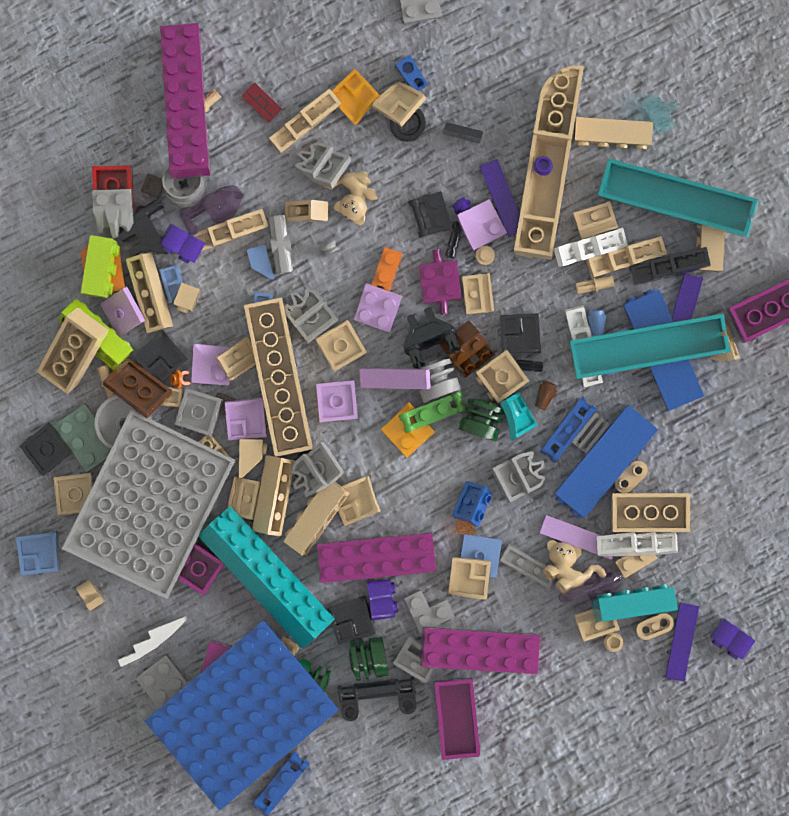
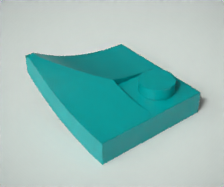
M519 392L500 403L508 421L511 441L538 425Z

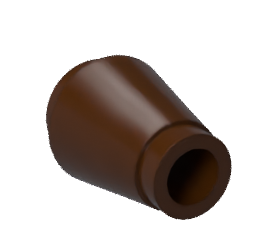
M543 380V383L539 386L535 406L546 410L558 392L556 390L558 386Z

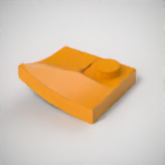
M356 69L332 90L342 103L339 108L355 125L359 123L366 112L372 107L373 102L380 96Z
M410 402L381 428V432L406 459L435 434V431L429 425L408 433L404 432L403 428L405 426L403 421H400L398 415L415 409ZM409 417L411 423L415 424L414 417Z

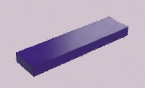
M496 159L479 166L508 237L517 234L520 213L498 160Z
M684 273L672 314L673 322L692 319L703 278Z
M681 602L679 604L665 678L685 682L699 606Z

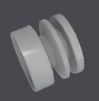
M169 165L164 170L162 176L163 188L172 204L177 207L187 208L199 203L205 191L202 176L172 179ZM188 185V188L184 187V189H181V186Z
M438 359L418 368L429 369L430 389L419 390L423 403L461 390L457 377H447L449 373L454 371V368L446 370L444 366L452 363L451 359Z

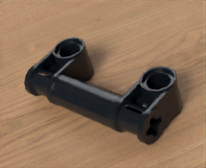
M414 676L411 679L405 680L397 678L356 683L353 686L347 687L338 686L342 716L347 721L352 722L358 718L359 700L398 696L399 708L402 713L412 714L416 710ZM406 700L413 702V708L409 711L404 710L402 707L403 702ZM348 707H353L356 710V715L352 718L347 717L345 714V710Z

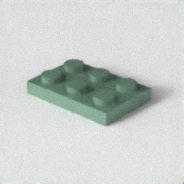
M83 404L54 425L86 472H89L107 459L111 449L99 440L95 431V416L86 404Z

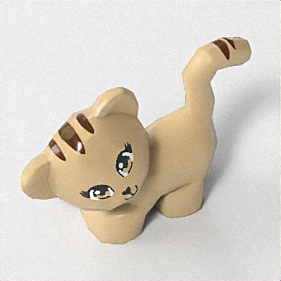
M363 170L356 173H345L333 187L335 188L337 185L342 184L350 190L351 194L337 201L333 208L345 218L354 221L358 226L363 225L365 222L367 210L365 199L367 198L369 201L378 199L375 190L366 186L371 183L367 172Z
M549 540L547 543L549 559L554 566L548 565L543 570V574L550 581L554 578L559 579L556 587L562 594L583 585L593 572H597L600 578L606 577L605 570L599 565H590L584 573L571 568L576 559L581 556V548L564 542L558 543L554 540Z

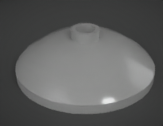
M117 395L104 401L95 416L96 434L99 440L109 449H112L122 428L120 423L126 420L130 410L137 412Z

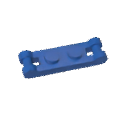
M583 397L578 400L540 451L542 454L550 456L554 463L558 461L597 409L593 405L587 404ZM580 408L586 412L584 416L578 413ZM553 444L560 447L557 452L551 448Z
M294 752L252 806L255 809H260L264 816H268L310 763L306 760L303 761L299 758V754ZM293 763L299 767L297 771L290 767ZM265 797L271 801L268 806L262 802Z

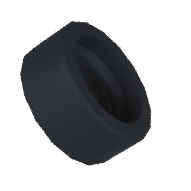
M418 108L413 113L418 118L419 126L412 134L400 132L396 123L390 119V130L394 137L400 141L410 142L415 141L423 134L426 121L421 109Z

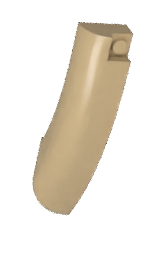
M569 66L560 69L559 72L548 78L540 93L514 252L523 257L552 260L584 66ZM542 156L548 157L553 163L552 171L546 176L538 175L533 167L535 160Z

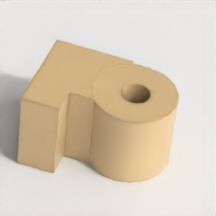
M90 579L76 587L89 611L106 601Z

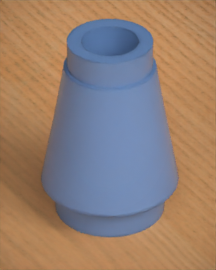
M604 309L589 310V315L587 316L592 337L603 335L606 320Z

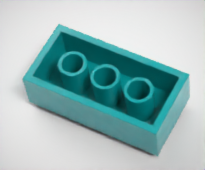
M668 584L653 586L651 591L649 587L634 589L632 594L630 590L615 592V596H612L611 593L596 595L597 599L591 600L595 623L678 610L674 587L668 588Z

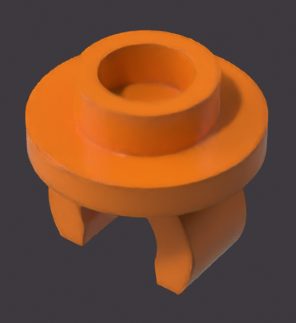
M176 369L170 375L171 384L176 389L189 385L190 382L183 381V375H187L189 372H180V370Z

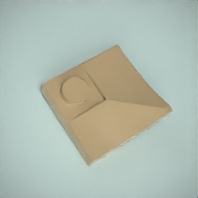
M398 82L381 94L373 102L372 106L402 127L426 100V97L418 90Z
M369 476L341 486L350 493L338 510L344 526H349L381 512Z
M452 557L448 594L487 600L491 561Z

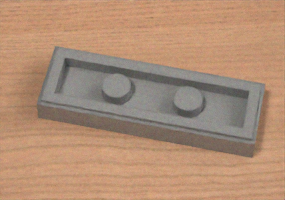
M509 544L499 559L500 562L547 588H550L554 579L548 580L543 574V570L547 565Z

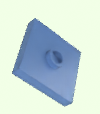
M464 534L461 558L490 560L489 577L496 578L502 540Z

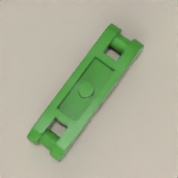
M461 391L398 415L400 421H403L405 426L403 428L404 432H411L464 411L467 406L462 401L461 397L463 395ZM454 400L457 407L452 409L450 401ZM413 416L416 423L412 424L409 417Z

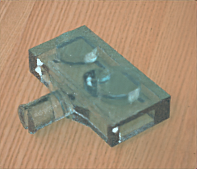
M655 93L640 102V105L650 122H653V127L658 136L676 126L671 118V111L680 107L679 103L676 104L677 100L666 105L662 102L659 95Z

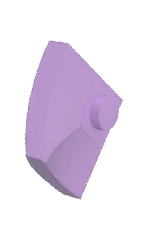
M490 199L457 215V219L472 251L507 234Z
M193 344L191 383L230 386L227 375L224 374L215 359L216 356L230 347Z
M263 397L225 401L228 440L266 437Z

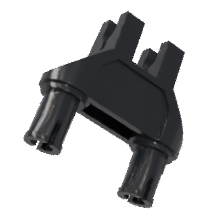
M159 197L146 206H138L133 218L134 224L129 232L124 230L118 235L123 242L135 235L141 242L128 250L131 257L140 255L145 251L168 254L162 250L163 245L159 244L162 238L150 221L151 215L165 208Z
M431 307L424 309L428 321L418 325L414 314L407 316L411 329L404 343V352L410 356L413 368L415 369L419 368L418 361L421 367L425 365L420 351L445 341L450 354L455 353L453 347H455L457 352L461 350L456 338V328L445 321L437 319Z

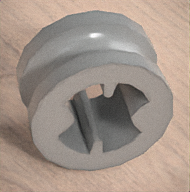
M336 241L321 248V251L325 252V258L340 250L339 247H336Z

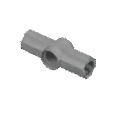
M285 215L269 217L272 254H274L276 273L293 272L290 254L292 250L290 236L287 233Z

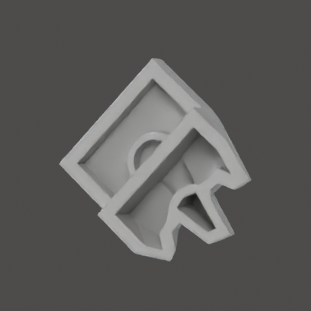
M320 142L310 144V152L300 151L296 154L303 161L295 165L301 173L314 183L332 189L351 162L349 155L333 151L332 146Z
M132 189L92 190L93 215L98 234L103 233L104 229L108 228L112 239H115L119 235V227L129 232L134 224Z
M306 288L304 297L300 296L297 292L290 293L293 305H284L286 316L308 344L338 321V318L319 294L311 289Z
M320 442L308 454H303L293 463L291 473L299 476L293 483L294 489L305 486L306 490L304 493L308 497L332 485L344 474V471L325 442Z
M533 451L519 454L491 469L507 503L542 486L545 477L538 475L537 472L544 468V461L532 462Z

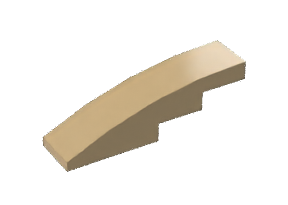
M329 88L302 109L298 115L288 121L284 127L269 137L270 142L282 154L342 103Z
M263 209L190 235L205 242L201 250L202 252L268 228L269 226Z
M662 236L589 258L586 260L591 278L667 255Z

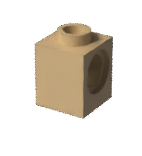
M181 282L174 301V305L178 306L176 310L188 313V310L193 312L201 290Z

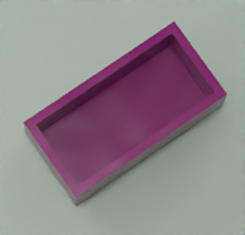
M473 678L434 681L442 760L481 756Z

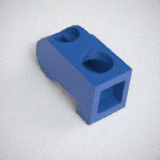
M410 55L395 64L396 69L410 87L420 91L428 86Z

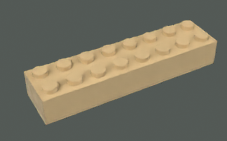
M281 297L244 305L274 455L276 457L313 449L283 299Z

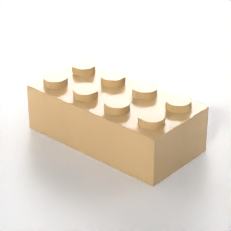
M76 308L66 316L37 372L68 394L80 383L109 330L81 309Z
M611 493V532H690V493Z

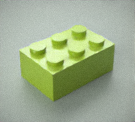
M90 235L81 288L82 294L105 299L112 295L114 284H111V278L115 276L117 268L114 260L115 257H118L120 246H118L117 241L114 239Z

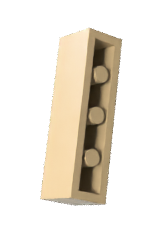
M576 117L574 142L578 143V146H589V143L597 144V147L601 148L616 145L618 149H627L628 146H635L636 150H647V147L652 145L653 122Z
M696 224L697 228H700L699 236H696V247H707L711 266L699 269L698 271L722 272L725 232Z
M145 253L126 259L140 311L145 319L144 324L147 333L172 327L173 323L153 254Z
M266 455L253 531L275 536L282 535L293 475L291 470L295 460Z
M336 482L318 491L315 496L308 500V507L305 511H302L297 516V522L294 527L288 529L283 542L300 555L307 556L350 493Z

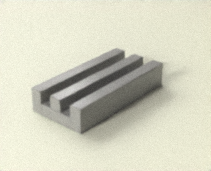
M595 412L572 443L587 454L609 427L610 423ZM595 418H597L598 422L594 425V427L590 430V432L579 444L577 442L579 438L583 435V433L587 430V428L591 425ZM603 423L604 426L585 449L583 447L600 424Z

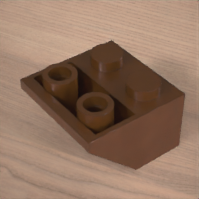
M470 320L457 329L456 338L461 347L459 352L453 347L455 353L450 354L446 342L439 343L465 378L495 355Z

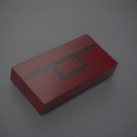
M255 82L241 96L268 123L282 110Z

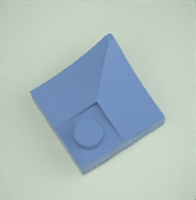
M57 531L16 537L21 575L60 571Z

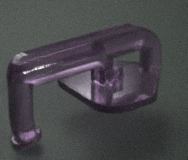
M235 185L222 187L200 200L196 205L183 210L180 213V218L189 234L194 236L198 233L199 227L194 225L191 219L207 210L214 222L223 223L236 215L243 194Z
M594 564L601 566L605 570V578H600L597 572H593L591 577L583 583L584 587L569 593H560L558 598L561 602L565 603L572 602L588 595L590 600L597 599L596 595L611 593L614 596L619 582L623 579V574L602 564Z

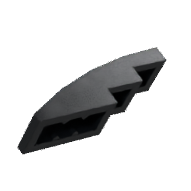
M707 247L670 254L667 257L632 265L630 268L635 286L711 266Z

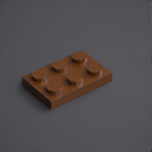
M129 357L103 381V385L146 419L172 395L170 388Z

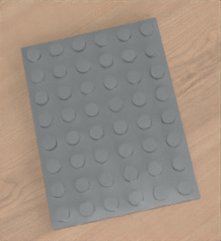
M130 410L62 550L167 600L235 460Z

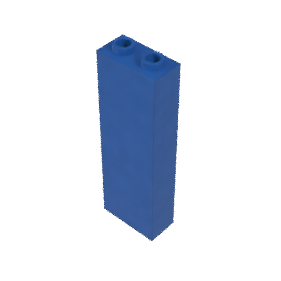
M650 289L643 292V297L639 299L636 296L626 300L627 304L623 305L633 330L673 323L660 290ZM689 360L649 367L667 411L704 397Z
M627 405L554 492L557 496L555 500L563 506L565 504L572 508L570 512L577 518L580 516L585 518L658 429L630 405Z

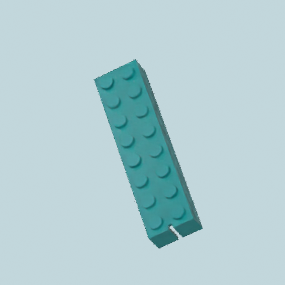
M608 158L598 196L603 199L747 239L753 224L750 217H755L759 200L756 198Z
M724 314L569 341L575 378L582 379L730 352L728 336H721V332L727 331Z
M231 506L199 534L200 539L302 649L311 643L335 619Z

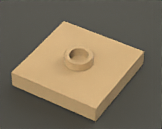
M348 320L315 338L334 372L367 353Z
M92 473L53 477L58 516L80 513L93 487Z

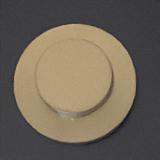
M481 246L476 251V260L480 264L488 265L493 262L495 253L491 247Z
M610 633L605 637L604 645L607 650L617 652L623 646V638L618 633Z

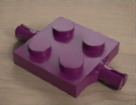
M437 249V253L436 250H432L434 262L419 265L424 304L432 302L440 304V315H444V311L445 314H449L447 302L462 299L457 260L443 261L441 259V249Z

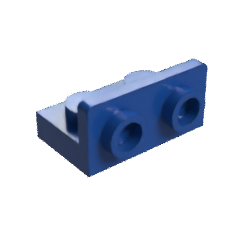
M466 481L452 516L456 519L470 522L474 527H479L480 522L484 519L487 505L491 502V491L486 486Z

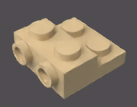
M508 350L476 372L478 376L475 377L481 386L485 385L489 390L487 395L492 402L497 401V403H500L530 381Z

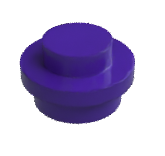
M539 157L534 162V171L538 175L546 176L552 171L553 163L548 157Z
M465 197L460 198L453 204L454 213L457 215L469 210L471 202L468 199L466 200Z

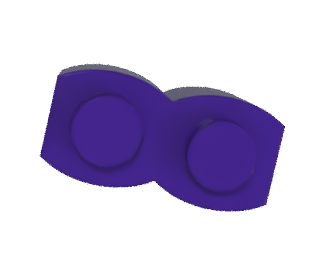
M170 223L159 244L163 245L162 250L171 255L173 252L179 254L178 259L188 264L190 261L195 263L205 242Z
M390 578L367 581L372 620L394 618L395 613L398 612L397 601H393L392 594L396 593L394 582H390Z
M722 618L710 635L713 639L711 643L720 649L722 646L728 649L727 654L735 660L738 657L743 660L755 643L753 638L724 618Z

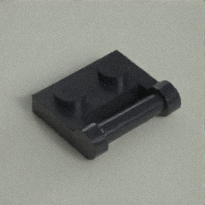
M441 191L408 201L409 206L413 209L419 228V238L452 229ZM425 203L432 226L430 229L426 228L420 204Z

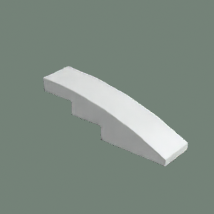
M619 228L556 247L554 252L558 267L627 247L628 244L624 229Z
M584 306L566 309L565 314L571 339L577 340L592 337ZM601 375L582 378L584 387L603 383Z
M635 532L597 536L598 556H642L678 553L676 532L656 534L655 532L635 534Z
M186 616L149 630L151 638L133 645L135 653L118 659L120 667L141 658L157 648L179 629L187 620Z

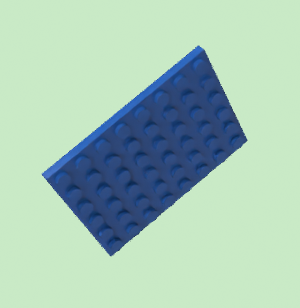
M263 620L144 722L220 811L339 709Z

